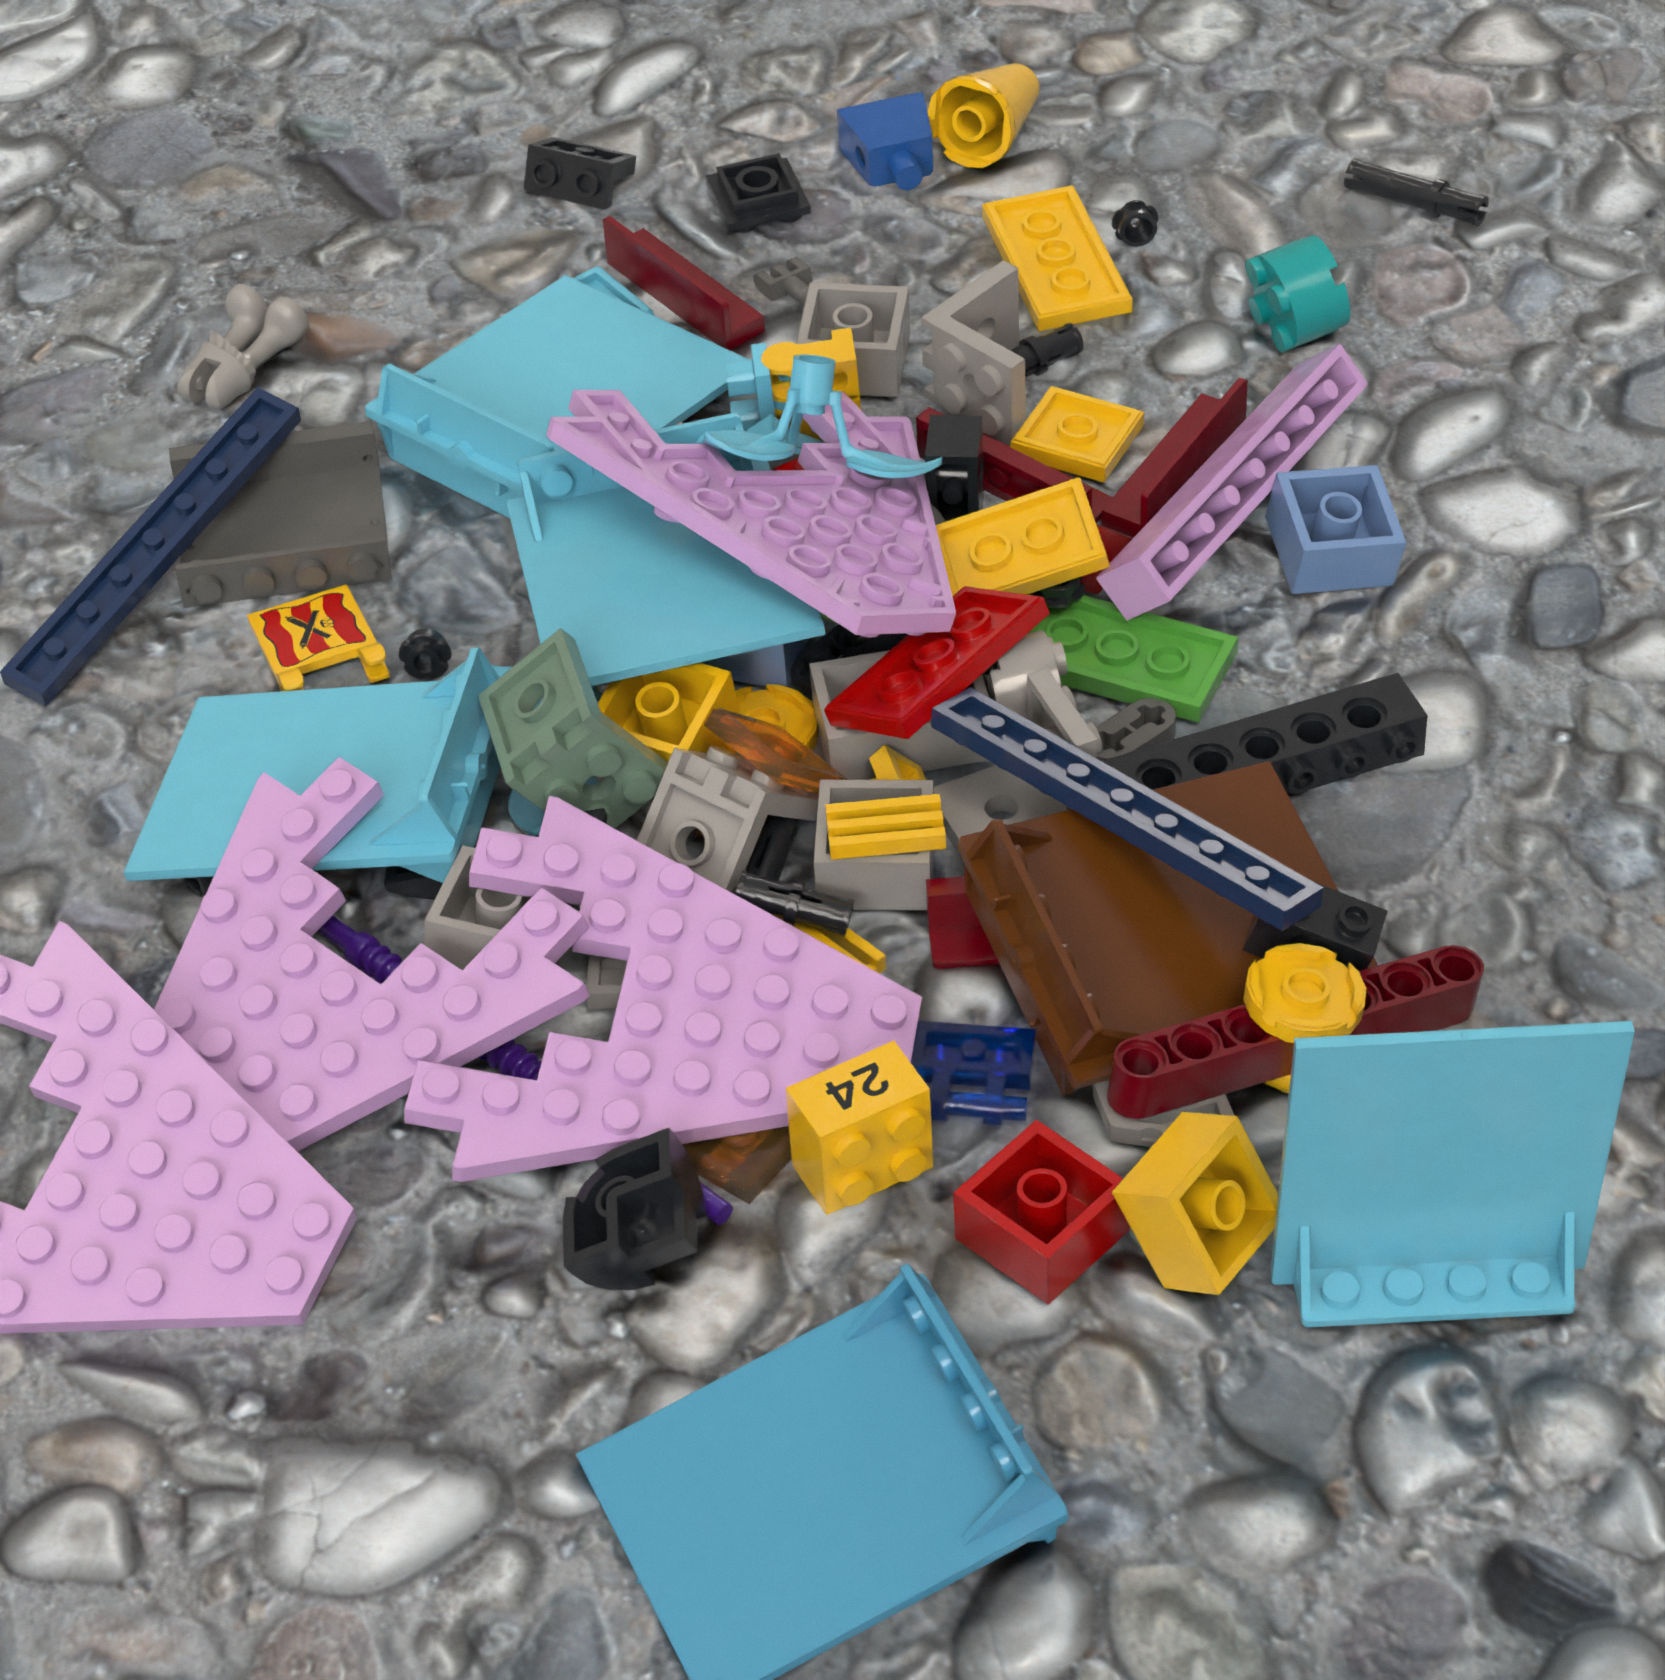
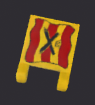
M347 584L247 615L248 623L277 680L280 691L304 690L302 674L359 657L369 683L390 678V673L384 661L386 660L385 650L376 641Z

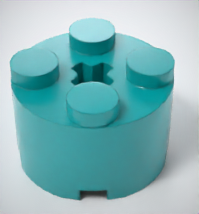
M1316 235L1296 239L1245 261L1246 273L1255 295L1248 298L1251 314L1257 324L1267 323L1269 325L1273 341L1277 349L1282 353L1333 333L1347 325L1350 321V302L1345 283L1335 285L1330 272L1331 269L1338 267L1328 247Z

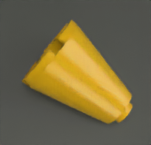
M1013 63L957 76L942 84L931 96L927 113L933 139L938 137L946 148L943 153L950 160L970 168H984L1003 158L1011 148L1039 96L1040 87L1036 75L1027 66Z

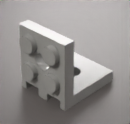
M1003 260L921 317V326L932 332L933 341L922 349L923 366L934 371V381L924 388V397L945 408L951 414L982 416L983 432L1010 446L1011 440L1026 421L1025 359L1010 351L1019 346L1018 268Z
M1048 668L1027 674V719L1097 758V755L1102 753V742L1099 732L1092 722L1086 723L1077 711L1076 702L1070 689L1067 686L1061 687ZM997 765L934 787V794H940L945 833L959 855L960 852L957 844L960 837L984 831L991 820H995L989 817L994 812L1006 811L1012 813L1013 817L1002 820L1004 824L1009 825L1071 810L1070 807L1042 793L1037 788L1008 771L999 768Z
M710 746L707 753L674 748L637 841L677 863L688 866L693 872L732 893L734 887L738 885L742 871L746 869L767 815L817 822L819 797L809 793L811 786L765 774L748 759L765 764L767 762L747 752L736 750L735 754L716 746ZM698 828L704 836L705 846L702 854L693 860L687 853L686 840L690 832Z

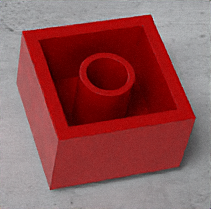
M1036 1119L953 1192L955 1239L1049 1305L1130 1231V1225L1112 1194V1191L1124 1178Z

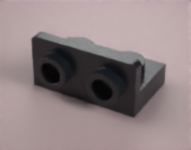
M556 137L541 140L528 145L524 190L591 207L607 209L612 205L613 189L617 180L635 173L636 155Z

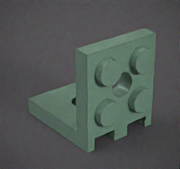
M563 629L557 630L478 695L506 784L543 811L546 810L549 796L558 797L582 811L604 808L607 813V825L615 829L655 797L668 762L600 711L576 641ZM543 697L540 704L535 708L538 701ZM593 776L607 777L598 784H584Z

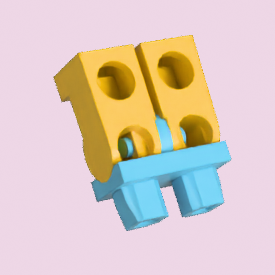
M851 328L831 330V340L805 344L780 342L766 348V343L751 344L752 359L725 363L729 397L757 394L756 399L730 402L731 413L737 412L740 414L744 431H747L769 414H773L780 421L787 402L788 389H790L793 356L818 355L834 359L836 362L832 390L843 391L861 410L857 362ZM802 418L799 432L816 439H821Z

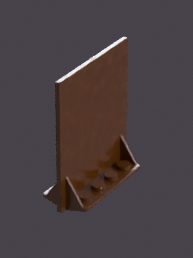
M1270 761L1153 789L1158 794L1309 880L1339 891ZM1073 809L1009 825L1004 824L1002 819L999 818L991 820L984 831L960 837L957 848L963 859L965 892L1063 1096L1073 1094L1077 1088L1110 1080L1115 1048L1120 1042L1131 1037L1245 1004L1243 998L1248 968L1254 961L1257 963L1263 959L1242 950L1254 914L1219 896L1187 875L1174 870L1168 864L1137 846L1128 843L1125 839L1094 821L1085 818ZM1375 958L1372 959L1368 968L1378 966Z

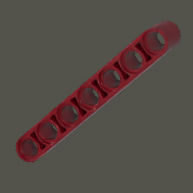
M1450 945L1359 971L1366 986L1365 1006L1361 1021L1350 1035L1437 1031L1468 1020L1473 1013L1484 973V964L1481 957L1466 947ZM1245 1004L1131 1037L1120 1042L1115 1048L1107 1100L1109 1106L1116 1113L1127 1118L1140 1119L1291 1074L1294 1043L1285 1042L1265 1032L1250 1017Z

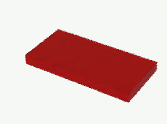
M964 586L952 596L956 615L950 632H926L921 636L908 634L824 708L830 725L902 739L911 738L931 720L933 707L961 693L1050 614L1044 597Z

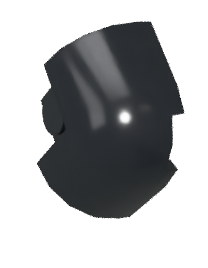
M669 1127L614 1148L595 1159L599 1168L584 1182L576 1197H566L563 1212L564 1267L569 1273L584 1283L606 1290H636L655 1285V1267L698 1252L696 1219L707 1216L704 1193L696 1169L686 1149Z

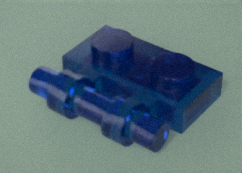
M918 1021L911 1064L924 1082L932 1083L930 1090L931 1120L948 1122L949 1116L983 1118V1124L1001 1126L1003 1120L1027 1121L1028 1097L1005 1096L1006 1088L1030 1090L1036 1048V1029ZM952 1085L986 1087L985 1094L952 1092Z

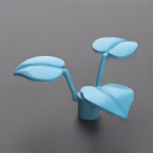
M802 354L793 356L790 389H788L787 402L780 421L773 414H769L747 431L722 430L713 433L706 431L704 434L705 444L733 455L761 461L780 460L793 454H800L803 443H824L821 440L800 433L799 430L803 414L822 415L825 413V405H831L841 452L847 458L846 466L848 468L883 478H907L924 474L941 466L943 458L940 457L924 462L879 451L859 450L853 447L848 438L841 408L842 392L832 390L836 361L818 355Z

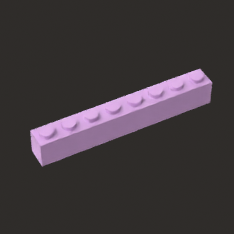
M1340 343L1297 364L1109 563L1110 567L1105 568L1096 577L1126 621L1170 602L1270 493L1276 473L1289 472L1367 387L1368 382Z

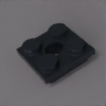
M780 153L716 167L717 173L706 175V184L729 232L747 233L755 229L757 225L775 221L791 223L799 220L802 215L811 214V205L787 157L782 158Z

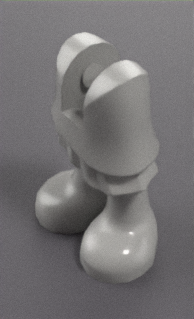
M246 284L235 285L225 298L226 312L232 321L229 331L224 337L217 332L210 333L208 342L200 344L198 353L180 377L177 385L179 395L194 403L201 402L206 397L209 407L221 410L238 396L248 393L251 390V385L254 383L256 369L281 350L297 343L309 330L307 314L294 300L278 296L267 307L264 299L255 289Z

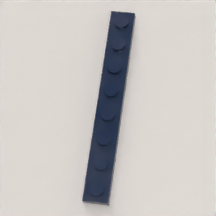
M257 387L0 671L3 683L46 707L301 422L299 408Z
M970 687L932 708L931 727L1279 930H1285L1321 907L1324 887L974 688Z

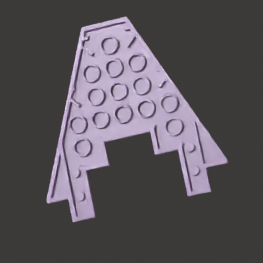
M573 390L568 409L575 417H551L546 434L549 440L653 505L654 513L659 518L669 522H680L749 566L754 574L771 580L855 635L872 638L877 637L879 634L906 633L913 636H921L926 632H950L956 610L924 474L907 478H883L848 468L846 466L847 458L841 452L831 405H825V413L822 415L803 414L802 418L809 424L811 430L825 442L803 443L798 462L805 470L736 471L716 448L705 443L665 444L620 390ZM840 391L842 392L841 408L850 444L859 450L879 451L920 461L911 420L908 417H867L843 391Z
M340 757L301 795L290 790L265 772L257 779L154 1008V1011L297 1152L409 1094L418 1060L460 1067L583 1003L590 996L584 982L555 964L589 926L582 913L543 888H540L463 970L420 943L382 984H379L312 938L346 902L340 888L312 869L384 796L376 780Z
M549 796L538 837L481 828L469 871V887L532 897L540 888H543L565 903L581 905L579 912L584 915L589 928L572 945V952L627 961L609 1042L549 1032L537 1080L418 1060L404 1109V1119L407 1124L461 1133L452 1166V1180L459 1182L597 1159L614 1148L668 1127L677 1136L681 1144L789 1126L786 1087L893 1040L911 1063L922 997L698 875L688 866L667 858L560 798Z
M61 921L57 923L33 967L0 955V1023L53 1043L29 1088L34 1097L78 1113L26 1209L22 1210L0 1201V1334L303 1325L357 1220L354 1208L68 924Z

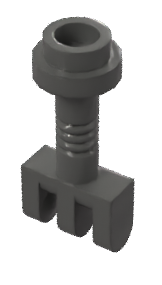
M794 257L787 260L786 267L782 264L771 267L770 275L765 271H761L753 276L756 288L768 299L774 301L789 294L803 305L804 311L809 284L813 280L811 267L800 258Z

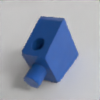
M922 92L837 109L839 149L869 186L877 187L896 183L900 189L911 190L921 183L923 177L929 176L934 171L932 132Z

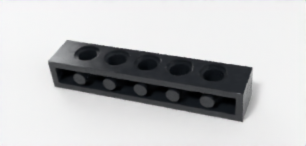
M1394 673L1109 758L1102 762L1153 790L1270 761L1286 793L1290 796L1424 755L1428 715L1400 674Z

